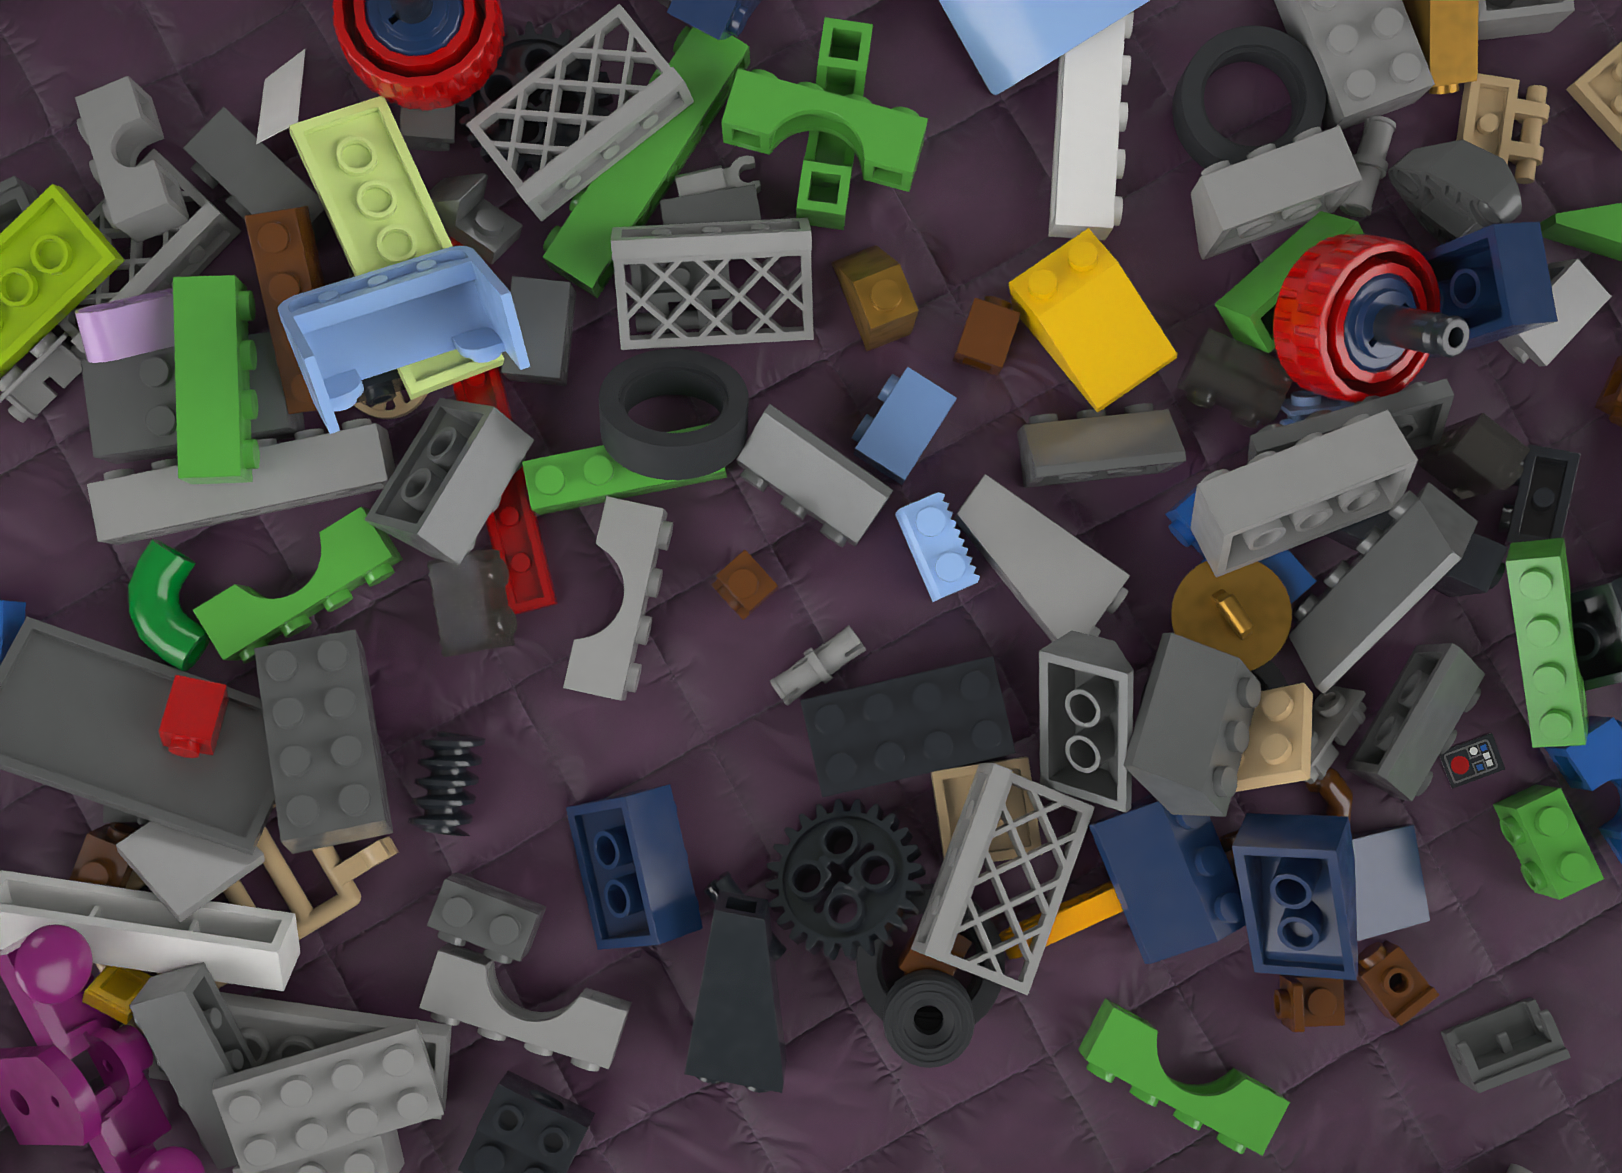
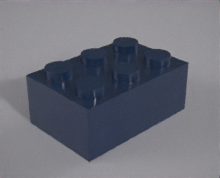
M1540 221L1492 224L1421 253L1430 263L1438 282L1440 313L1448 316H1459L1467 322L1469 340L1463 351L1558 321ZM1430 354L1428 358H1438L1443 356H1440L1439 354Z

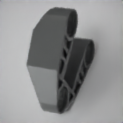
M1463 139L1413 149L1399 159L1388 171L1392 185L1417 221L1441 245L1492 224L1511 223L1520 215L1522 210L1518 185L1505 160Z

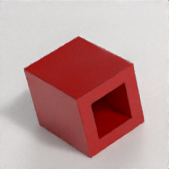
M175 675L159 727L162 745L169 747V752L186 758H198L200 753L214 755L229 703L227 685Z

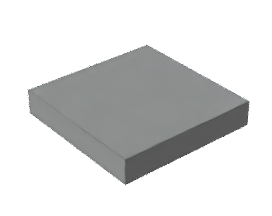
M150 821L116 844L118 853L179 923L265 862L264 853L257 846L253 855H249Z

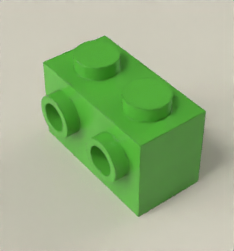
M1534 785L1493 804L1500 819L1501 831L1507 841L1513 846L1521 863L1522 875L1535 893L1560 900L1604 879L1561 788Z

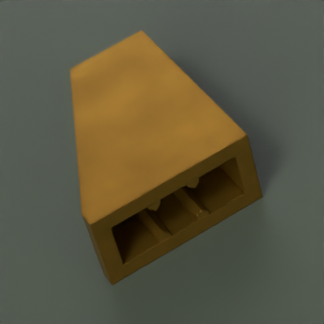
M1402 0L1435 83L1429 89V94L1458 92L1459 83L1477 81L1479 0Z
M877 245L832 262L867 351L911 335L919 310L900 263Z

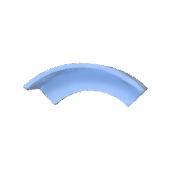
M939 0L985 84L993 95H998L1150 1Z

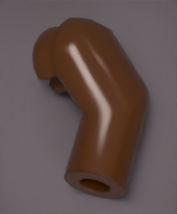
M1329 767L1325 777L1322 780L1316 779L1313 784L1305 782L1308 791L1321 793V796L1326 801V816H1349L1350 823L1353 794L1336 769Z

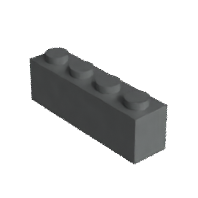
M204 962L150 977L129 1005L133 1012L134 1021L145 1034L155 1053L158 1066L165 1071L178 1095L181 1108L190 1117L199 1134L202 1147L209 1152L217 1169L220 1170L239 1165L213 1095L212 1087L214 1079L257 1067L258 1064Z

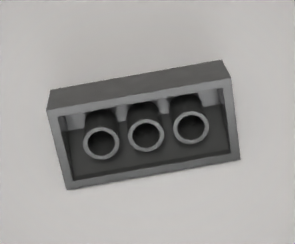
M1429 482L1417 495L1410 490L1407 491L1388 513L1394 519L1383 530L1375 525L1355 547L1360 554L1349 565L1345 560H1341L1324 579L1323 582L1328 586L1319 597L1311 592L1292 613L1298 620L1289 633V637L1315 687L1323 694L1462 559L1478 521Z

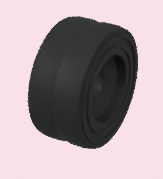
M922 969L903 976L889 990L883 1007V1026L889 1045L898 1056L915 1066L934 1068L949 1064L966 1050L974 1033V1012L966 989L958 980L942 971ZM932 1005L942 1012V1023L936 1029L927 1031L915 1024L914 1015L922 1006Z

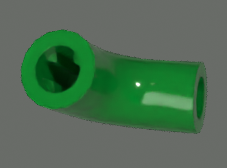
M151 539L140 556L128 585L129 615L140 639L164 661L185 672L199 660L210 642V638L203 626L185 615L180 606L179 593L196 563L175 548L159 540Z

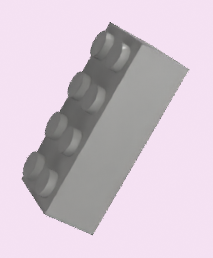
M1274 0L1287 34L1299 41L1318 64L1326 91V104L1322 119L1325 131L1340 126L1343 130L1365 122L1366 118H1370V116H1381L1414 104L1435 85L1402 0Z
M1388 410L1373 416L1361 414L1347 421L1340 429L1324 435L1321 432L1309 434L1291 448L1278 453L1266 451L1255 456L1245 466L1232 471L1221 469L1207 475L1201 483L1197 484L1190 529L1215 577H1219L1392 509L1404 495L1418 459Z

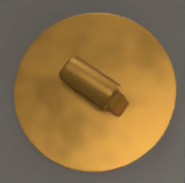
M1205 561L1192 569L1178 586L1172 602L1171 619L1174 634L1238 657L1251 671L1270 661L1284 645L1291 627L1292 609L1289 595L1283 583L1272 570L1257 561L1215 577L1209 563Z

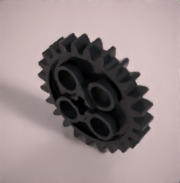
M528 21L525 27V34L518 36L513 26L508 25V39L503 41L502 55L497 61L494 73L487 79L486 84L480 90H477L466 100L456 103L459 111L467 114L459 119L463 130L471 131L466 124L493 103L491 98L497 89L502 87L513 88L531 73L536 64L546 62L573 40L571 31L566 29L559 38H555L552 24L547 23L542 34H536L532 22ZM575 59L566 67L565 78L576 81H588L591 60ZM599 72L598 82L610 83L607 72ZM537 89L528 96V100L536 96L538 100L542 101V104L534 107L532 103L527 102L526 110L549 112L552 96L551 89ZM563 90L561 104L566 101H576L580 105L574 114H582L586 92ZM595 94L592 115L609 116L611 114L609 110L602 106L614 103L612 94ZM500 118L484 130L492 141L510 142L514 120L508 119L507 124L501 126L499 125ZM524 120L523 128L535 126L539 128V133L534 140L521 143L544 145L547 122ZM557 123L554 146L569 147L579 138L581 125ZM471 132L467 138L473 148L481 147V143ZM482 147L480 155L486 163L492 161L491 156ZM500 152L507 161L509 152ZM519 153L516 174L521 180L524 179L529 168H533L535 173L540 170L542 155Z
M836 799L833 813H828L821 804H817V818L813 821L803 813L799 815L800 823L803 827L799 832L789 827L784 829L786 835L791 840L788 846L783 844H774L773 846L782 858L779 862L767 863V868L776 874L778 878L765 883V888L771 893L779 895L768 903L769 907L775 913L784 912L776 923L783 930L793 928L789 938L797 945L807 939L805 949L813 955H816L824 945V954L830 960L834 961L840 948H842L845 956L850 961H855L857 947L862 946L872 957L875 955V940L880 938L886 945L891 947L893 941L889 931L894 927L906 933L908 928L901 917L904 913L918 915L919 910L910 901V897L925 895V890L921 885L913 882V879L926 875V870L921 864L911 862L918 859L922 852L916 844L907 845L913 838V835L907 827L897 830L900 821L896 815L892 813L883 819L884 811L876 803L869 809L867 814L865 805L860 799H855L850 811H847L846 806L840 799ZM846 836L853 837L849 850L842 854H834V846L839 839ZM869 845H874V850L866 853V848ZM882 865L890 867L889 875L882 883H869L870 874L876 867ZM843 873L852 877L851 882L847 885L838 881ZM812 874H821L818 887L811 892L804 893L802 887L805 879ZM850 903L857 904L855 917L850 922L838 923V913L841 908ZM824 905L823 911L816 913L817 907Z

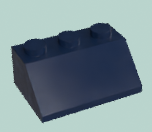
M670 784L566 807L598 950L660 945L703 929L699 903L695 895L688 864V854L684 847L677 816V806Z
M1150 794L1132 803L1131 809L1125 813L1118 810L1089 825L1145 964H1152L1218 942L1246 926L1240 889L1210 816L1172 815Z

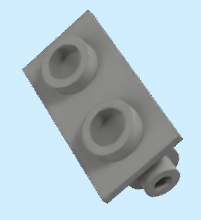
M50 331L30 351L37 359L24 372L15 365L0 380V391L2 392L0 394V403L7 399L13 404L8 411L18 421L24 423L28 418L34 420L58 395L44 382L49 376L62 388H65L82 372L81 360L87 359L86 355L75 345L71 347L65 341L69 336L66 332L57 337Z
M1332 686L1325 694L1321 693L1312 706L1310 780H1304L1305 782L1313 784L1316 779L1322 780L1325 777L1327 770L1339 755V752L1332 745V741L1334 740L1338 745L1345 746L1359 725L1366 719L1364 712L1367 708L1361 702L1366 695L1364 691Z

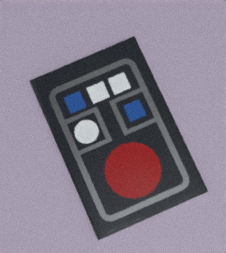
M1492 733L1449 748L1444 754H1439L1452 789L1505 770Z

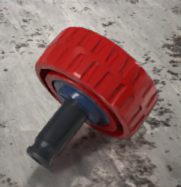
M333 0L332 3L334 11L332 19L337 39L356 75L372 92L385 97L387 102L398 104L403 108L433 110L450 107L466 100L486 84L487 79L494 73L497 61L502 55L505 31L499 0Z
M1338 234L1334 237H1328L1309 248L1296 261L1286 276L1277 298L1273 319L1275 349L1280 363L1288 376L1307 391L1330 399L1351 403L1362 402L1368 396L1384 397L1400 392L1417 376L1430 354H1439L1447 358L1455 357L1464 350L1469 340V328L1467 322L1462 317L1448 316L1440 313L1438 282L1430 263L1425 257L1406 242L1377 235Z

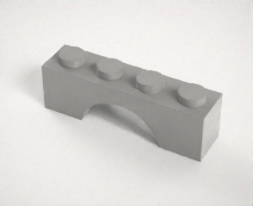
M606 496L596 544L609 553L620 568L624 580L623 603L616 618L604 630L590 637L574 640L563 688L620 701L626 700L628 691L636 692L642 664L634 663L638 644H647L652 624V617L645 616L649 597L657 598L663 574L662 569L655 567L659 550H668L673 530V522L666 521L668 513L665 509Z
M447 943L437 952L419 1008L432 1012L430 1017L437 1022L457 1026L461 1021L477 1026V1032L486 1038L504 1041L506 1037H511L525 1042L524 1048L535 1054L552 1056L554 1051L572 1057L571 1063L579 1068L599 1071L600 1067L609 1069L615 1057L632 1002L585 988L573 1002L561 1009L550 1012L527 1010L511 1001L501 989L495 973L494 960L486 957L484 954Z

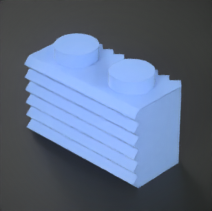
M940 492L898 509L895 514L932 602L978 583L980 578L979 575L974 574L976 567L970 565L972 558L966 556L968 548L962 546L964 539L958 537L960 530L954 528L956 521L951 520L953 512L947 510L949 503L943 501L945 494Z

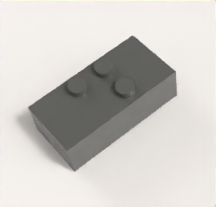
M264 332L248 335L249 340L254 341L257 352L256 369L249 370L250 389L256 391L258 398V417L251 420V439L279 440L293 438L295 433L305 430L303 412L288 413L271 333ZM175 346L108 362L92 363L88 362L87 359L81 360L93 457L121 464L177 455Z

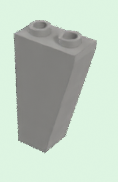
M986 474L980 479L953 518L1051 642H1054L1070 631L1098 637L1101 630L1095 626L1105 611L1113 614L1128 593V590L1123 585L1129 578V574Z

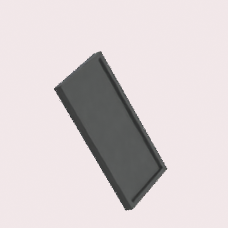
M28 616L26 617L0 665L1 770L249 855H253L275 805L261 698L227 687L229 703L214 755L200 753L198 758H186L175 755L168 751L169 747L162 745L159 734V727L175 675L205 681L210 680Z

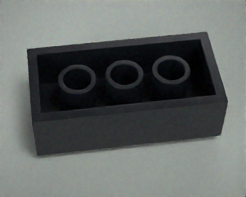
M993 656L800 700L822 798L1016 753Z

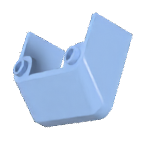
M454 246L300 293L284 300L278 306L284 330L313 403L330 434L340 431L334 411H342L352 407L357 402V398L362 395L364 387L361 380L455 349L458 350L461 356L470 358L477 363L495 360L501 355V352L506 351L520 370L530 367L511 292L478 253L468 246Z

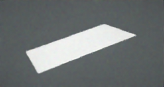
M306 49L265 79L256 144L289 128V125L298 123Z

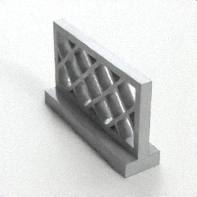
M618 4L466 125L511 182L525 203L540 221H543L690 106L694 100L682 77L674 67H670L625 9ZM622 24L629 32L627 50L603 49L605 36ZM637 44L644 52H636ZM575 59L591 60L588 81L564 80L567 65ZM601 60L625 62L621 84L598 82ZM634 63L654 64L661 72V75L647 86L631 85ZM537 89H551L552 96L549 112L526 110L528 96ZM563 90L586 92L582 114L559 113ZM596 93L619 95L618 107L609 116L592 115ZM500 118L514 120L510 142L492 141L484 130ZM524 120L547 122L544 145L521 143ZM557 123L581 125L578 140L569 147L554 146ZM500 152H509L507 161ZM519 153L542 155L540 170L522 182L516 174Z
M153 149L137 166L155 160L178 180L179 186L184 190L181 191L184 202L195 201L201 208L187 223L156 235H163V247L152 258H142L143 241L137 243L120 229L115 230L112 228L102 209V203L106 202L104 198L87 217L110 243L112 239L131 238L130 259H124L125 261L116 269L129 270V282L119 292L109 293V275L96 288V294H89L79 305L101 304L173 288V277L198 276L236 238L241 230L220 212L156 149ZM74 308L58 325L72 338L71 342L85 354L79 328L75 325L76 308Z
M808 218L612 227L611 250L612 261L614 262L621 350L814 340L811 270L812 236ZM800 256L801 272L788 286L768 270L780 257ZM768 257L762 264L755 259ZM731 259H744L756 269L739 289L719 273ZM706 260L719 261L714 266H712ZM695 261L707 272L691 292L670 275L681 262ZM671 262L665 269L657 264ZM646 264L658 276L640 294L626 281L625 265ZM762 276L781 291L779 296L764 311L745 295ZM713 278L733 294L717 313H714L696 298ZM664 281L684 297L668 317L647 300ZM800 285L802 288V299L794 293ZM627 294L636 300L629 308ZM789 298L802 310L803 326L782 327L771 316ZM739 301L758 316L744 330H734L723 320L726 314ZM690 303L710 319L699 332H686L674 322ZM641 306L662 322L652 334L630 335L629 319ZM764 323L770 327L759 329ZM717 325L723 331H712V329ZM667 328L674 332L669 334H663Z
M979 763L911 950L1028 995L1095 807L1012 773V770L996 763ZM1012 785L1027 791L1034 811L1012 820L1005 804ZM1039 796L1052 802L1043 806ZM1061 806L1076 811L1077 815L1071 832L1056 838L1046 813ZM1001 816L1004 825L997 827ZM1038 817L1048 843L1026 852L1016 827ZM1008 832L1018 857L995 867L988 851L992 838ZM1066 843L1064 852H1062L1060 845ZM1051 850L1058 869L1053 879L1040 885L1029 860ZM984 863L987 871L980 874L982 865ZM1021 864L1031 889L1008 899L999 874ZM991 879L1001 904L978 914L971 895L975 885ZM1050 890L1047 899H1045L1043 892ZM1035 897L1041 911L1038 925L1022 932L1012 907ZM967 910L970 918L962 922ZM1005 912L1014 936L991 947L981 922ZM973 926L984 951L966 960L950 954L957 934ZM1033 937L1029 947L1026 940ZM1018 944L1025 961L1018 980L1003 975L995 955ZM987 959L992 970L977 964Z

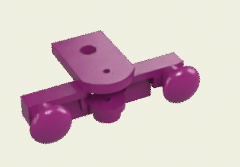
M59 924L47 925L1 950L0 976L37 1046L0 1048V1109L20 1145L84 1146L89 1142L105 1173H205L204 1166L197 1155L186 1148L170 1146L158 1151L156 1150L153 1142L170 1131L172 1127L143 1071L153 1065V1052L145 1037L135 1027L128 1024L119 1027L116 1019L82 1002L84 991L95 980L91 973L93 965L91 948L83 935L69 926ZM86 1049L105 1084L96 1093H93L83 1074L71 1061L72 1058Z

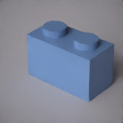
M909 367L906 368L901 378L894 374L890 376L878 396V399L884 402L875 418L866 414L852 436V439L858 442L854 455L901 485L957 399Z

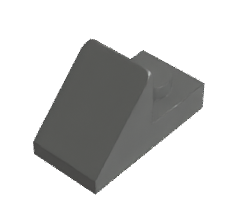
M486 173L443 178L428 193L446 233L464 246L473 248L481 258L493 264L520 238L523 225L484 199L488 180Z

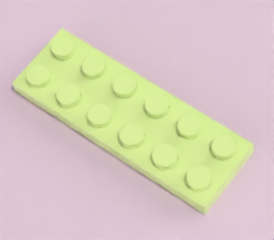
M378 96L289 125L290 135L354 276L453 247L385 97ZM455 349L397 368L412 400L503 365L504 357L501 353L495 360L477 363L470 358L461 356L458 350Z

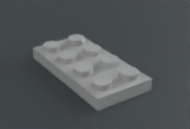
M417 1019L214 1079L212 1087L213 1095L242 1173L264 1171L444 1115V1103Z

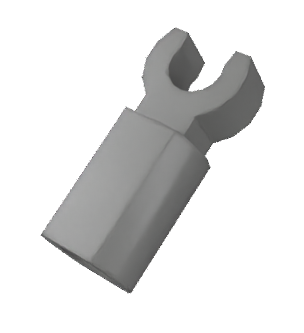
M739 157L732 163L731 167L722 169V166L719 165L676 175L675 180L679 197L755 184L756 193H759L761 191L759 180L746 183L739 178L742 171L755 168L754 157Z

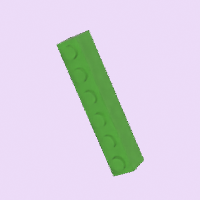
M688 26L681 31L673 47L675 55L669 62V65L674 67L685 81L694 102L572 198L569 210L572 213L562 227L557 225L551 230L543 245V250L546 251L543 259L551 270L592 296L599 297L614 274L611 250L612 227L646 225L659 205L660 200H662L674 182L675 176L679 174L729 97L737 69L746 70L750 65L749 46L731 35L725 40H717L695 27L690 28ZM658 69L654 72L649 84L661 75Z

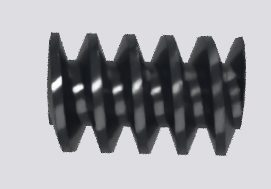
M436 731V737L421 740L422 746L434 752L433 756L418 759V765L431 771L430 776L416 778L414 784L427 790V795L412 798L411 800L412 804L424 810V815L408 818V823L430 833L470 836L467 832L457 828V826L470 824L473 820L471 813L460 807L473 804L476 801V796L463 789V787L479 783V777L468 771L467 767L480 765L482 757L470 751V748L484 745L486 739L467 734Z

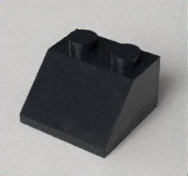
M1622 574L1570 589L1575 652L1578 668L1583 677L1585 691L1622 682Z

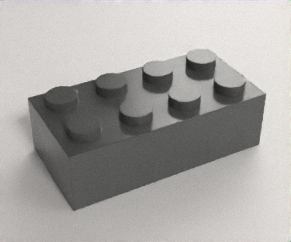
M356 630L254 648L281 843L294 854L393 833L365 651Z

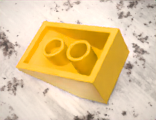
M1089 228L1009 282L1012 309L1021 313L1019 318L1097 413L1177 358V353L1118 261Z

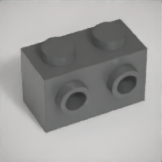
M456 872L445 878L427 926L439 930L437 937L445 942L458 946H465L466 942H470L485 948L483 954L486 957L500 963L511 964L513 959L520 962L529 953L546 906Z

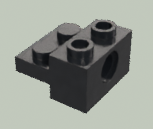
M508 1070L492 1095L458 1171L462 1173H567L595 1113Z

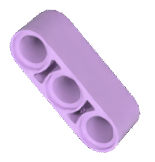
M173 288L87 306L75 311L88 362L114 361L175 346Z

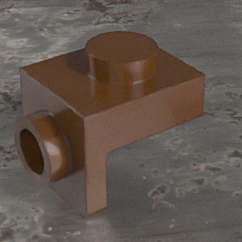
M112 822L87 833L69 880L126 888L133 869L118 853L116 844L137 831V829L128 824Z

